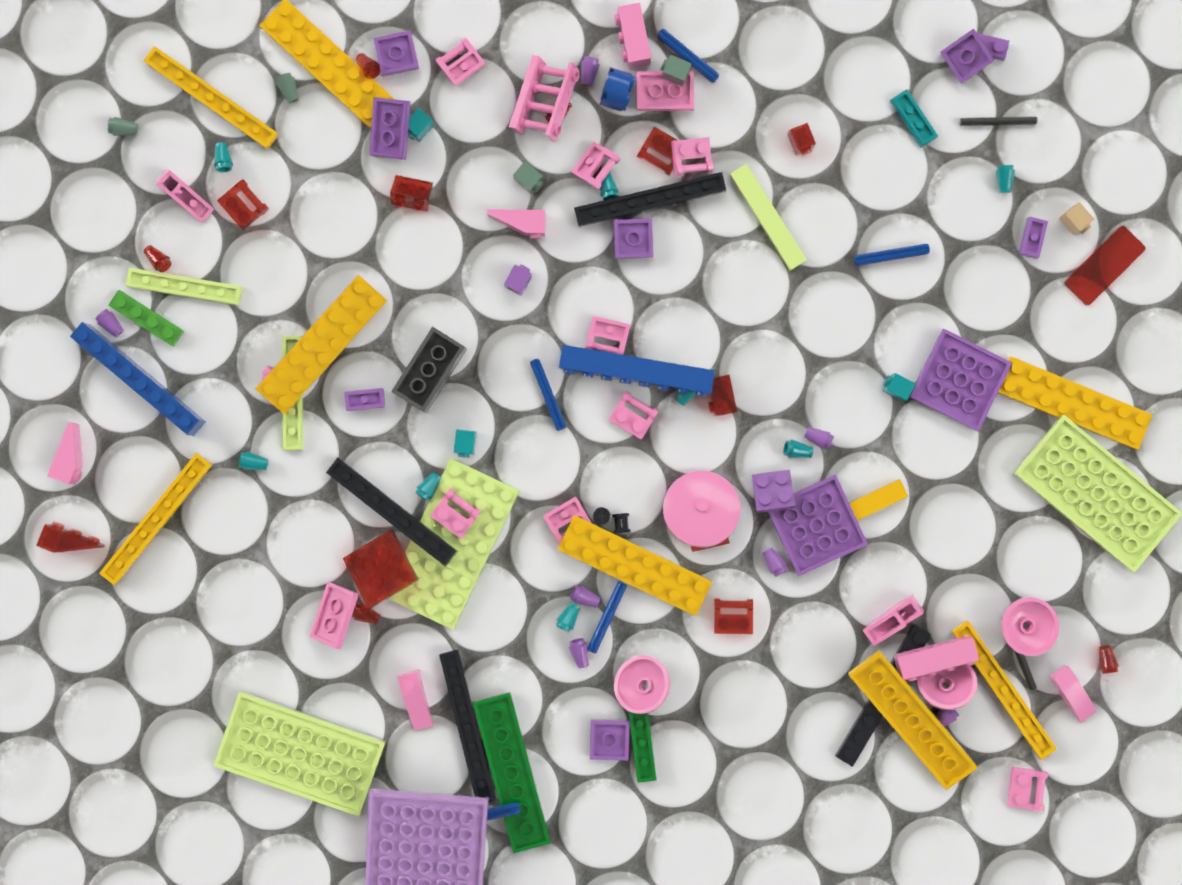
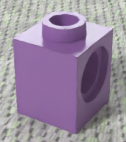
M522 264L520 266L514 265L504 283L505 288L522 296L532 278L530 269Z

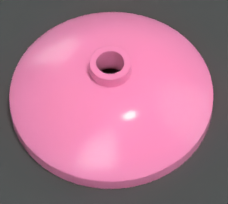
M1026 597L1014 601L1006 609L1002 618L1001 629L1003 637L1011 649L1022 655L1037 656L1047 652L1055 644L1059 634V621L1054 609L1047 602L1038 598ZM1025 622L1027 623L1026 629L1023 628Z
M646 655L636 656L627 660L618 670L614 681V691L618 702L623 708L636 714L650 713L659 708L667 698L670 689V678L665 666L659 660ZM648 684L649 688L645 690L644 687Z
M962 665L955 666V669L952 671H936V675L917 676V686L920 694L929 704L944 710H954L967 705L972 700L977 689V678L971 666L962 667ZM946 684L949 686V688L945 689L942 687V685Z

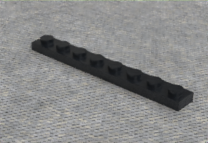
M719 172L574 207L578 227L723 193L727 189L723 173Z
M337 457L326 473L442 565L447 566L458 552V550L342 459Z
M913 624L896 654L924 647L932 634ZM893 657V659L891 660L890 663H891V664L894 666V668L897 670L896 664H895V661H894V657ZM869 699L835 754L838 759L851 767L854 766L883 717Z
M459 649L441 653L439 657L474 796L488 798V803L496 801Z

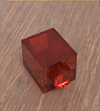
M808 123L790 129L787 134L795 155L800 153L802 156L809 154L816 145Z

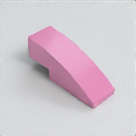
M912 594L863 629V632L873 646L906 627L909 622L921 616L923 608Z
M1063 665L1049 675V678L1057 687L1058 693L1080 723L1097 712L1088 694L1069 666Z

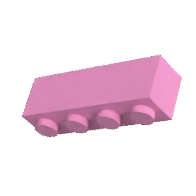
M968 635L893 655L897 671L906 682L917 680V676L921 675L925 677L936 675V671L943 670V672L952 671L955 669V666L962 665V667L971 666L974 664V661L979 660L973 637Z

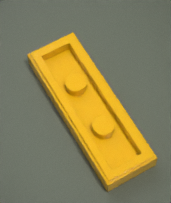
M898 479L849 504L858 521L908 497V494L901 480Z

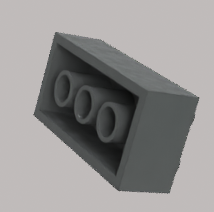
M432 326L391 392L427 414L467 348Z

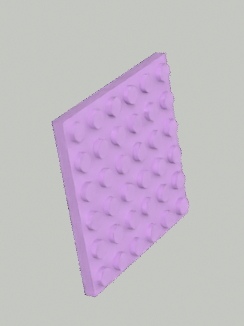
M370 788L365 885H483L488 798Z

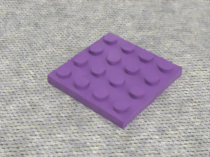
M942 329L909 398L975 431H979L1012 362L946 329Z
M836 475L795 492L796 508L768 512L797 576L868 545Z

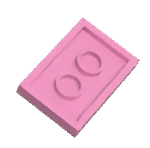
M637 71V111L694 110V71H689L683 87L662 78L663 71Z
M327 582L310 637L334 649L341 650L359 594L335 583Z

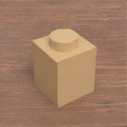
M1080 202L1059 217L1073 235L1079 232L1081 234L1091 228L1090 223L1095 220Z

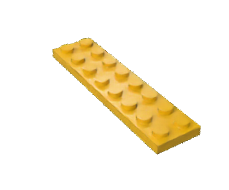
M283 0L259 25L370 129L372 126L373 97L394 99L288 0Z
M357 275L260 382L255 390L285 415L387 300L360 275Z
M1012 356L1008 357L1007 360L1012 362V365L998 394L1056 418H1061L1062 415H1065L1078 427L1134 450H1139L1153 414Z
M576 515L573 516L557 549L694 616L697 615L712 584L711 580Z
M880 650L848 672L852 680L946 790L978 768Z

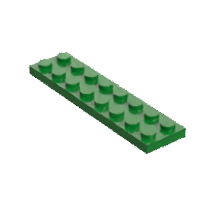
M511 692L474 701L473 706L500 806L515 802L519 803L520 806L518 814L503 817L513 854L550 844L549 832Z

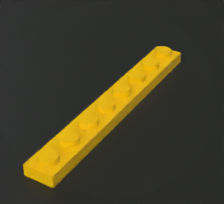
M154 46L143 60L151 68L267 150L279 134L157 47Z
M196 453L99 574L113 585H117L213 464L199 453Z
M966 620L951 630L955 638L967 635L973 637L979 658L978 661L973 662L974 666L1037 757L1042 760L1057 750L970 622Z

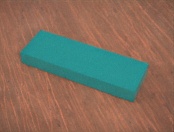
M907 89L890 100L921 148L938 137Z

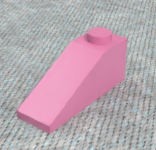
M168 168L155 181L156 185L201 223L214 211L211 205Z
M487 209L488 217L525 236H530V239H541V236H545V210Z
M68 422L47 476L67 484H76L82 477L81 470L83 468L80 427L77 423Z
M420 670L400 674L398 681L414 731L433 726Z

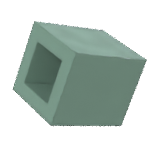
M670 54L669 59H665L660 70L663 71L662 78L683 87L692 63Z
M526 161L513 174L514 180L530 194L533 191L537 192L543 185V176Z

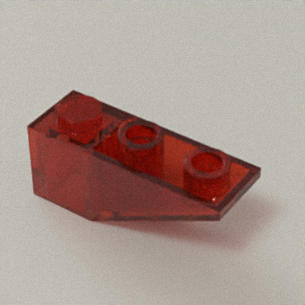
M58 522L45 524L36 546L53 553L105 547V544L100 543V539L93 536L87 538L82 536L81 531L75 529L67 530L64 528L65 525Z

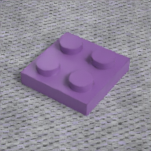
M974 29L941 51L942 56L960 84L994 62L991 54Z
M411 30L374 38L382 77L419 69Z
M652 219L614 220L615 259L653 258Z
M790 469L752 474L757 513L796 508Z
M591 719L590 759L628 761L630 721Z

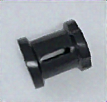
M597 508L593 513V519L597 524H606L610 520V513L606 508ZM600 510L607 514V517L602 522L599 518H596Z
M629 513L612 514L615 521L614 534L631 532V529L628 527Z

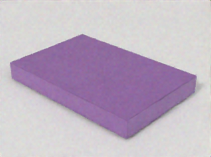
M373 97L370 156L406 160L410 101Z

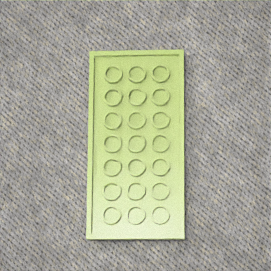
M1062 415L1013 473L1133 573L1136 572L1182 516L1181 511L1065 415Z
M450 458L441 476L442 479L420 521L458 550V552L449 564L444 566L411 540L384 597L454 630L520 491ZM450 488L455 491L456 495L475 509L479 508L481 510V513L462 539L430 516ZM452 500L448 501L447 504L469 519L471 514Z
M240 691L213 766L359 817L386 741Z

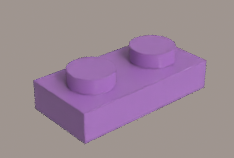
M977 33L993 59L1000 61L1006 59L1009 40Z
M1034 217L1027 218L1019 255L1034 259L1040 257L1048 221Z
M384 388L344 392L346 411L385 407Z

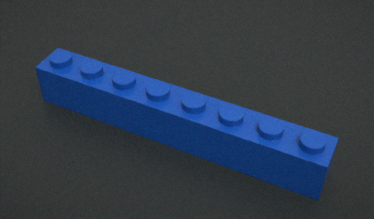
M81 322L70 335L75 342L186 435L194 436L206 422L90 324Z
M563 345L559 368L564 370L563 373L574 375L575 372L582 373L583 377L593 378L596 375L601 376V380L612 381V378L620 379L619 383L631 385V382H637L638 386L650 388V385H655L657 389L669 391V388L677 389L676 392L681 394H688V391L696 392L695 396L707 397V394L712 395L716 374L715 370L568 345Z

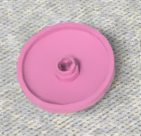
M694 471L678 478L668 489L663 503L664 520L670 532L679 541L699 548L712 547L725 541L735 530L741 510L738 494L731 483L722 476L709 471Z

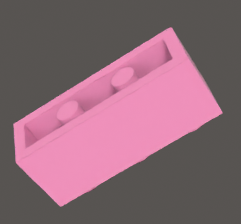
M640 2L619 6L617 14L614 15L616 26L620 25L621 30L618 33L619 42L624 44L625 49L622 51L623 61L627 62L628 68L650 64L651 54Z

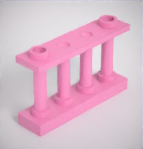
M532 55L509 127L516 134L523 135L526 128L545 131V135L553 142H556L557 137L561 133V125L575 83L579 79L580 70L572 62H569L567 70L547 67L546 63L539 56ZM547 74L564 78L561 88L540 84L542 76ZM542 92L557 95L558 98L555 106L534 102L536 94ZM536 110L551 113L552 116L549 124L528 120L530 112Z

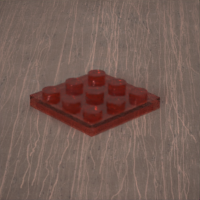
M392 529L342 558L368 609L375 607L419 580Z

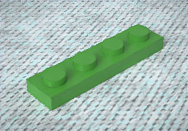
M119 289L108 304L111 308L173 347L184 332L181 328Z

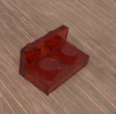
M395 175L390 191L391 204L397 207L427 212L433 182Z
M730 375L715 377L712 395H710L711 402H708L709 411L714 414V417L737 412Z

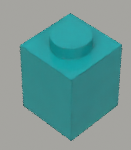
M419 107L409 117L408 136L412 140L416 138L420 142L435 124Z
M894 373L886 377L883 386H885L883 392L904 402L908 400L916 383Z
M456 429L454 453H458V457L469 458L470 455L475 454L477 432Z

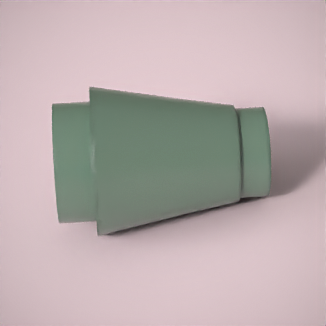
M291 73L278 76L276 84L287 102L293 103L299 100L295 79L291 76Z
M118 117L109 118L108 133L113 134V136L137 135V123Z

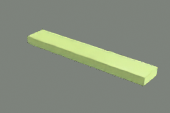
M745 164L732 172L730 177L788 269L791 271L807 261L748 165Z
M135 268L128 269L126 287L237 306H240L243 289L242 286Z
M282 336V358L302 336ZM303 395L285 415L283 414L284 451L303 450Z

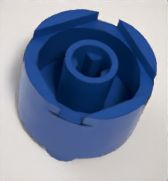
M610 67L599 105L618 111H625L631 96L628 93L633 88L636 76Z

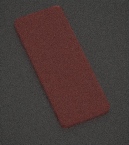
M1120 226L1065 280L1064 284L1085 305H1090L1145 251L1146 247L1125 226Z

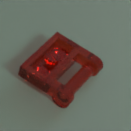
M654 126L637 157L641 160H647L670 176L674 169L671 141H677V139ZM650 147L670 159V164L668 165L648 153V148Z
M244 179L240 180L217 200L243 231L269 210V207L265 203L263 204L249 189L248 183ZM242 191L257 209L252 212L237 194Z
M714 598V634H753V599L731 601ZM720 608H746L747 614H720Z

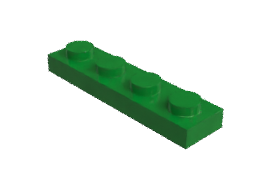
M628 711L637 783L657 781L648 713L636 714Z

